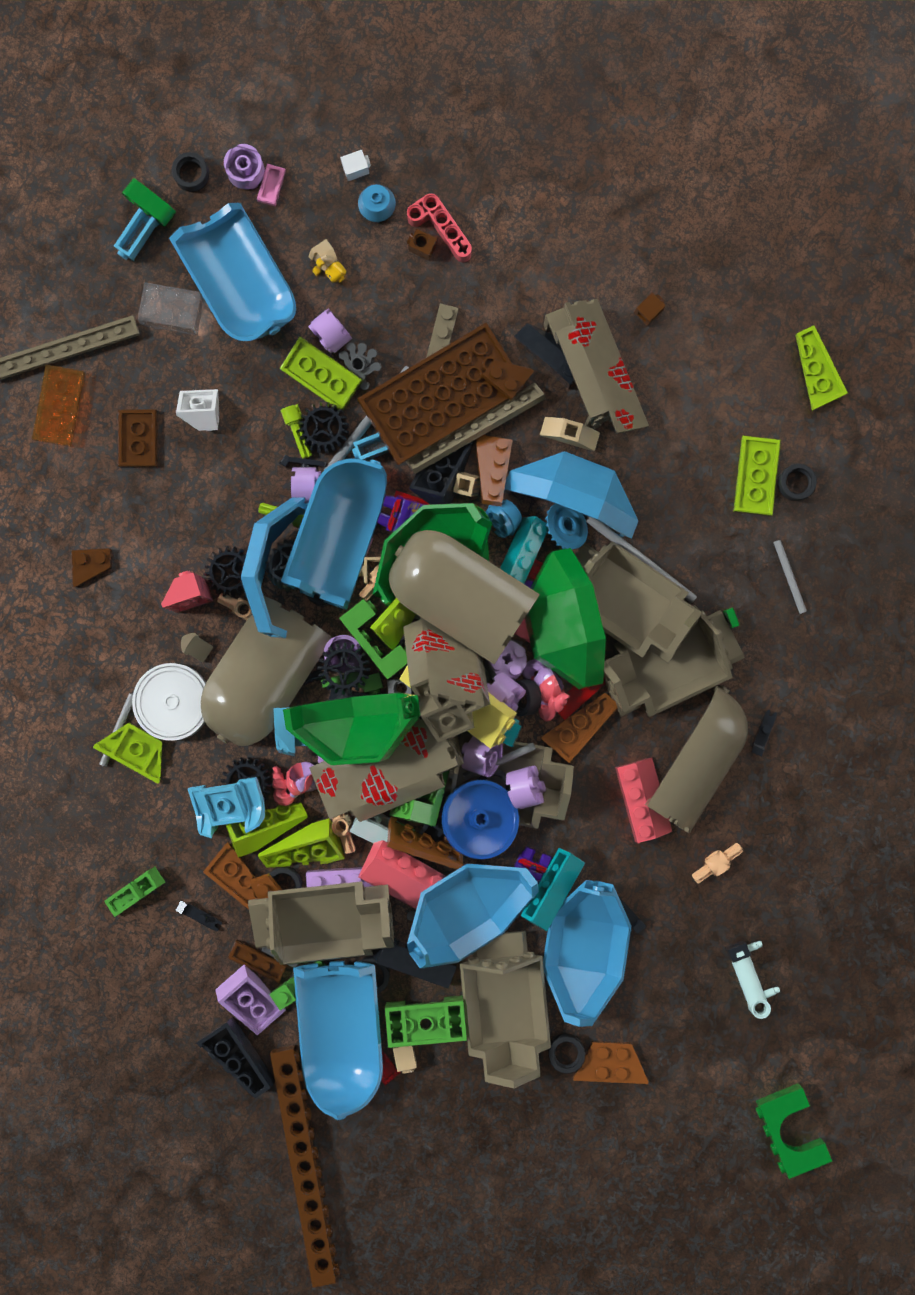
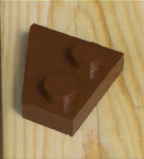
M494 360L482 374V377L508 399L512 400L534 370Z
M110 548L71 550L73 587H79L82 583L92 580L100 573L112 568Z

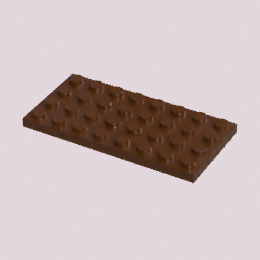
M484 323L362 395L357 401L396 463L400 465L507 400L508 398L486 381L482 374L494 360L512 363L488 324ZM525 383L518 392L526 388Z

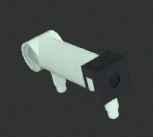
M742 940L726 946L725 949L735 969L748 1003L749 1011L755 1017L763 1019L771 1011L770 1004L766 998L776 995L780 992L779 987H772L763 991L750 957V952L763 946L762 942L758 941L747 945ZM758 1003H763L761 1011H755V1006Z

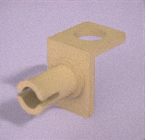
M364 557V563L359 576H363L366 585L370 581L368 579L370 575V562H380L381 557Z

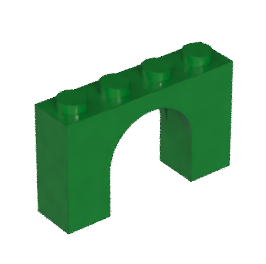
M799 1083L756 1100L758 1107L755 1110L759 1119L763 1118L765 1125L762 1127L766 1136L772 1140L770 1147L774 1156L778 1155L780 1162L777 1164L782 1174L785 1173L791 1179L832 1162L827 1146L821 1138L800 1146H790L781 1139L780 1127L783 1120L788 1115L810 1106L805 1092Z

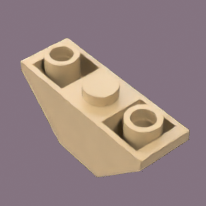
M545 417L540 436L595 451L600 433L579 422L565 418Z

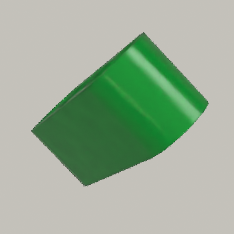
M135 178L122 191L125 198L143 210L148 216L155 218L163 227L176 214V211L169 204Z

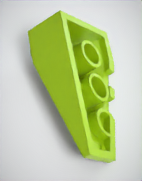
M300 802L292 803L288 806L278 805L273 809H266L265 807V818L261 825L247 833L245 832V821L225 825L239 858L259 850L307 819L308 815Z
M329 818L311 823L258 854L259 859L266 868L286 867L292 863L309 865V862L320 861V864H328L345 859L340 838L332 831V822Z

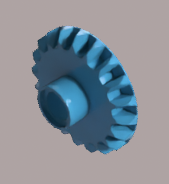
M558 504L552 505L547 511L548 515L545 518L547 521L545 526L549 528L548 534L552 535V540L556 541L557 546L561 545L562 549L571 548L573 550L581 547L588 535V527L583 514Z

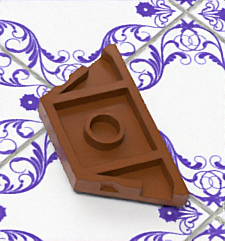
M592 1041L585 1055L584 1063L573 1076L574 1081L648 1084V1079L633 1045L629 1042Z

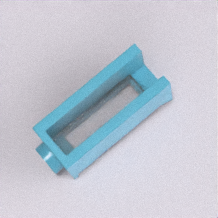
M139 208L114 245L118 250L117 254L125 260L130 258L134 261L155 227L159 225L156 219L152 216L150 218Z
M378 433L353 442L355 448L352 451L355 459L368 461L389 452Z

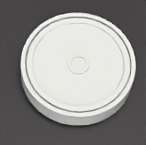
M166 663L150 669L140 678L133 692L132 706L137 722L147 733L162 740H181L194 735L205 724L201 713V696L206 680L196 670L182 664Z

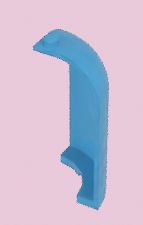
M228 203L218 212L211 215L209 222L204 224L197 222L192 225L182 226L169 238L218 324L232 338L240 341H251L269 334L274 335L280 331L281 327L294 318L296 314L294 295L241 203Z
M344 459L330 465L321 473L313 488L281 583L292 589L297 587L300 589V593L313 598L314 595L320 596L319 598L324 600L323 602L347 610L385 498L387 474L380 462L376 460L368 462L361 459Z
M330 961V965L318 966L317 963L294 967L301 1066L304 1082L316 1106L334 1119L342 1120L346 1116L358 1112L372 1100L382 1079L383 1061L375 965L357 961L354 962V965H345V961Z

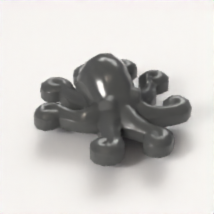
M352 342L347 343L346 348L350 351L351 360L347 351H341L339 358L344 360L348 370L363 380L360 388L367 390L370 387V383L366 381V375L374 370L380 371L382 368L379 362H375L368 367L373 357L378 355L376 349H370L366 355L364 353L367 351V345L359 343V351L356 353V344Z

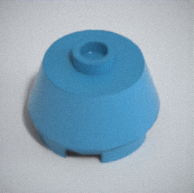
M375 184L365 188L358 199L360 213L372 222H381L388 219L393 214L396 206L394 194L383 185Z
M503 500L501 507L489 505L487 511H485L492 522V526L496 529L494 533L501 538L514 535L522 521L520 511L509 500Z

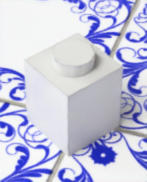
M362 150L340 157L348 181L369 174L370 160L368 155L364 156Z

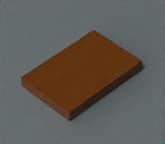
M156 409L118 410V467H157Z

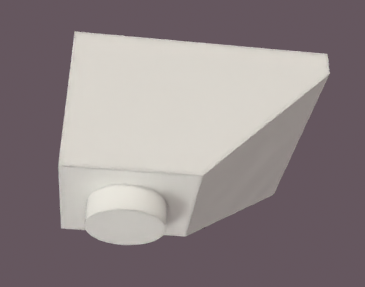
M218 389L180 391L176 415L198 431L218 430Z

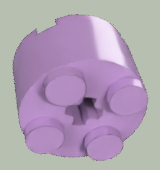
M239 144L237 147L228 150L224 157L225 171L234 186L240 189L257 188L263 180L265 168L260 154L253 146Z
M329 308L310 322L311 324L308 326L314 335L319 339L322 338L320 342L330 354L337 352L352 339L348 331Z
M293 467L292 471H296L295 476H291V497H306L304 503L308 504L321 471H317L316 467Z
M339 635L331 638L324 648V652L330 654L331 652L328 647L331 646L335 651L337 650L335 647L336 643L342 649L343 643L346 642L347 649L350 648L351 644H354L353 651L361 648L359 655L364 653L358 641L349 635ZM348 653V663L351 666H360L357 658ZM337 654L334 656L329 665L339 664L341 655ZM345 659L343 667L334 668L338 669L339 671H342L341 674H345V672L349 670H354V668H349V666L346 667L347 664L345 663Z
M509 641L495 664L485 660L486 671L492 680L499 673H505L513 680H516L525 669L527 663L525 649L516 642Z
M499 673L493 678L495 681L492 685L487 684L488 692L497 700L516 711L518 709L517 703L525 695L526 690L505 673Z
M473 736L469 743L465 742L462 747V753L464 754L462 768L482 776L491 777L499 766L496 765L497 759L502 758L503 744L496 745L490 749Z
M535 765L507 773L506 785L510 784L511 791H508V795L516 809H524L544 803L543 792L546 791L544 782L539 780L538 769Z

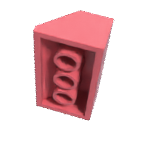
M190 571L180 573L179 577L174 578L162 601V608L179 613L212 602L213 598L206 583L207 579Z
M653 758L615 767L635 842L641 843L671 833L672 828L669 818H664L645 805L660 785Z
M384 840L374 842L358 878L373 886L388 885L389 895L414 909H417L421 892L446 877L407 853L387 847V842Z

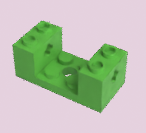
M363 599L339 619L384 676L390 680L408 665L406 646L402 648L399 645L384 658H381L383 653L376 645L372 647L369 643L371 638L364 630L360 632L361 629L378 617L375 614L378 610L371 601L366 602Z
M449 770L446 771V772H443V779H444V785H445V786H446V782H447ZM445 787L390 809L389 815L415 823L436 826Z
M463 995L444 997L442 1002L406 1005V1000L386 1002L385 1016L388 1048L467 1041ZM422 1019H429L432 1023L431 1027L428 1029L422 1028L420 1025Z

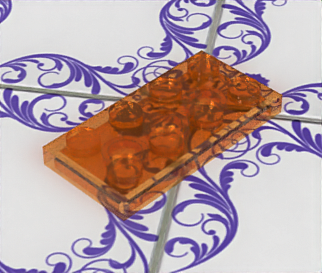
M51 365L45 366L32 440L71 447L85 376L84 371Z

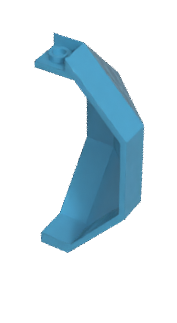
M564 451L509 471L504 489V492L507 494L511 491L548 500L602 522L619 532V536L622 538L626 536L632 539L638 519L616 472L612 469Z
M292 497L254 523L241 580L258 632L270 637L286 638L287 630L276 627L271 623L261 590L267 566L265 562L268 561L272 543L298 515L305 514L308 505L304 503L306 497Z
M466 864L421 892L407 942L409 954L419 968L459 963L504 934L539 892L538 882L527 868Z
M584 881L564 900L547 932L543 958L544 973L564 1022L578 1027L592 1026L624 980L632 926L613 884L601 881Z

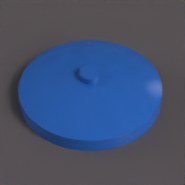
M487 780L470 781L457 787L447 798L442 812V827L446 839L457 852L473 859H488L501 854L512 844L519 827L518 809L513 806L508 791L502 786Z

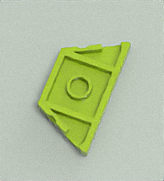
M127 723L93 746L96 750L159 784L163 741L131 723Z

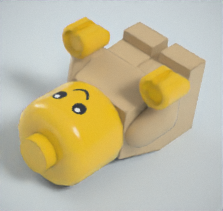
M327 239L311 249L309 258L311 260L314 259L317 264L312 270L315 276L319 275L321 270H324L332 283H340L345 279L346 269L337 261L334 249Z

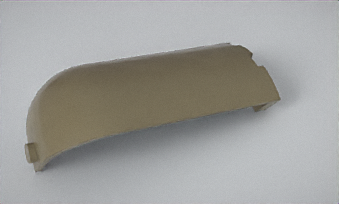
M431 530L417 532L410 537L404 547L400 545L395 553L397 558L389 573L390 587L400 603L493 664L496 663L540 595L450 536Z
M265 596L264 600L271 623L276 627L287 630L286 638L270 637L258 632L253 615L251 614L207 680L202 692V717L206 725L218 734L217 739L225 744L229 741L238 746H248L266 737L274 729V708L289 707L324 652L327 642L332 638L317 625L313 624L311 626L303 620L304 617L292 609L289 612L281 608V603Z
M722 685L711 688L715 693L706 712L656 792L645 804L664 818L668 819L670 816V822L689 834L747 740L748 722L744 710L728 694L729 690Z

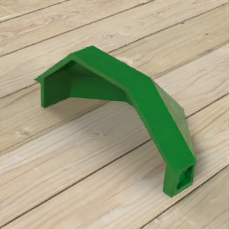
M473 503L422 505L384 541L372 595L381 598V601L388 607L396 599L389 583V573L397 558L395 553L400 545L404 547L410 537L417 532L425 530L441 532L482 557L492 526V522L484 509Z
M571 548L553 551L547 555L531 586V589L540 595L524 618L533 657L578 689L603 684L606 637L593 584Z
M400 692L348 697L283 709L286 730L330 766L375 763L389 759L421 716L418 695Z

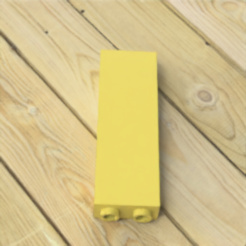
M407 665L399 680L410 687ZM489 693L490 705L472 712L475 728L468 730V732L491 749L503 743L506 738L504 734L514 725V718L517 713Z

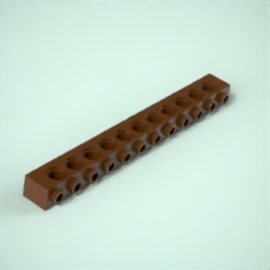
M295 1045L272 1049L270 1056L312 1287L335 1284L337 1276L340 1275L338 1263L334 1261L336 1248L335 1244H331L330 1239L333 1236L331 1224L327 1222V1217H329L328 1205H324L323 1200L326 1197L325 1187L320 1184L322 1171L316 1162V1159L319 1158L318 1149L313 1145L315 1132L313 1127L310 1128L309 1120L312 1119L310 1108L306 1107L308 1094L302 1085L304 1078L298 1063L301 1062L300 1051L296 1050ZM290 1064L293 1067V1071L286 1072L283 1065ZM287 1084H294L297 1090L289 1091ZM297 1103L300 1109L295 1111L290 1107V1104ZM300 1122L304 1128L298 1130L294 1127V1123ZM304 1142L307 1148L300 1149L297 1143ZM307 1161L311 1167L303 1168L301 1162ZM312 1181L314 1186L309 1188L305 1186L304 1182ZM314 1200L318 1205L311 1207L308 1201ZM319 1220L321 1225L314 1226L311 1221ZM321 1239L325 1244L319 1246L315 1241ZM325 1259L328 1261V1264L321 1265L319 1260Z

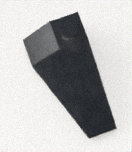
M526 323L514 338L569 389L575 383L560 343L556 344L552 334Z
M475 440L419 471L409 489L430 505L451 504L456 495L453 490L457 473H464Z

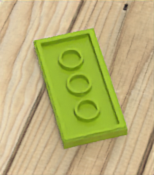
M302 337L298 338L280 367L283 372L323 400L329 402L332 406L337 405V409H342L343 411L363 381Z
M742 436L733 512L766 516L773 515L781 440Z

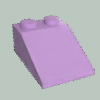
M245 964L215 989L218 1002L256 1035L261 1033L286 1011V1008L278 1009L269 995L271 991Z

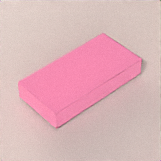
M267 164L257 202L276 207L286 173L285 168Z

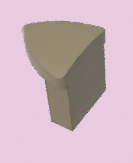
M196 633L186 634L181 639L182 652L193 656L201 662L205 661L213 649L211 644L199 638V635Z

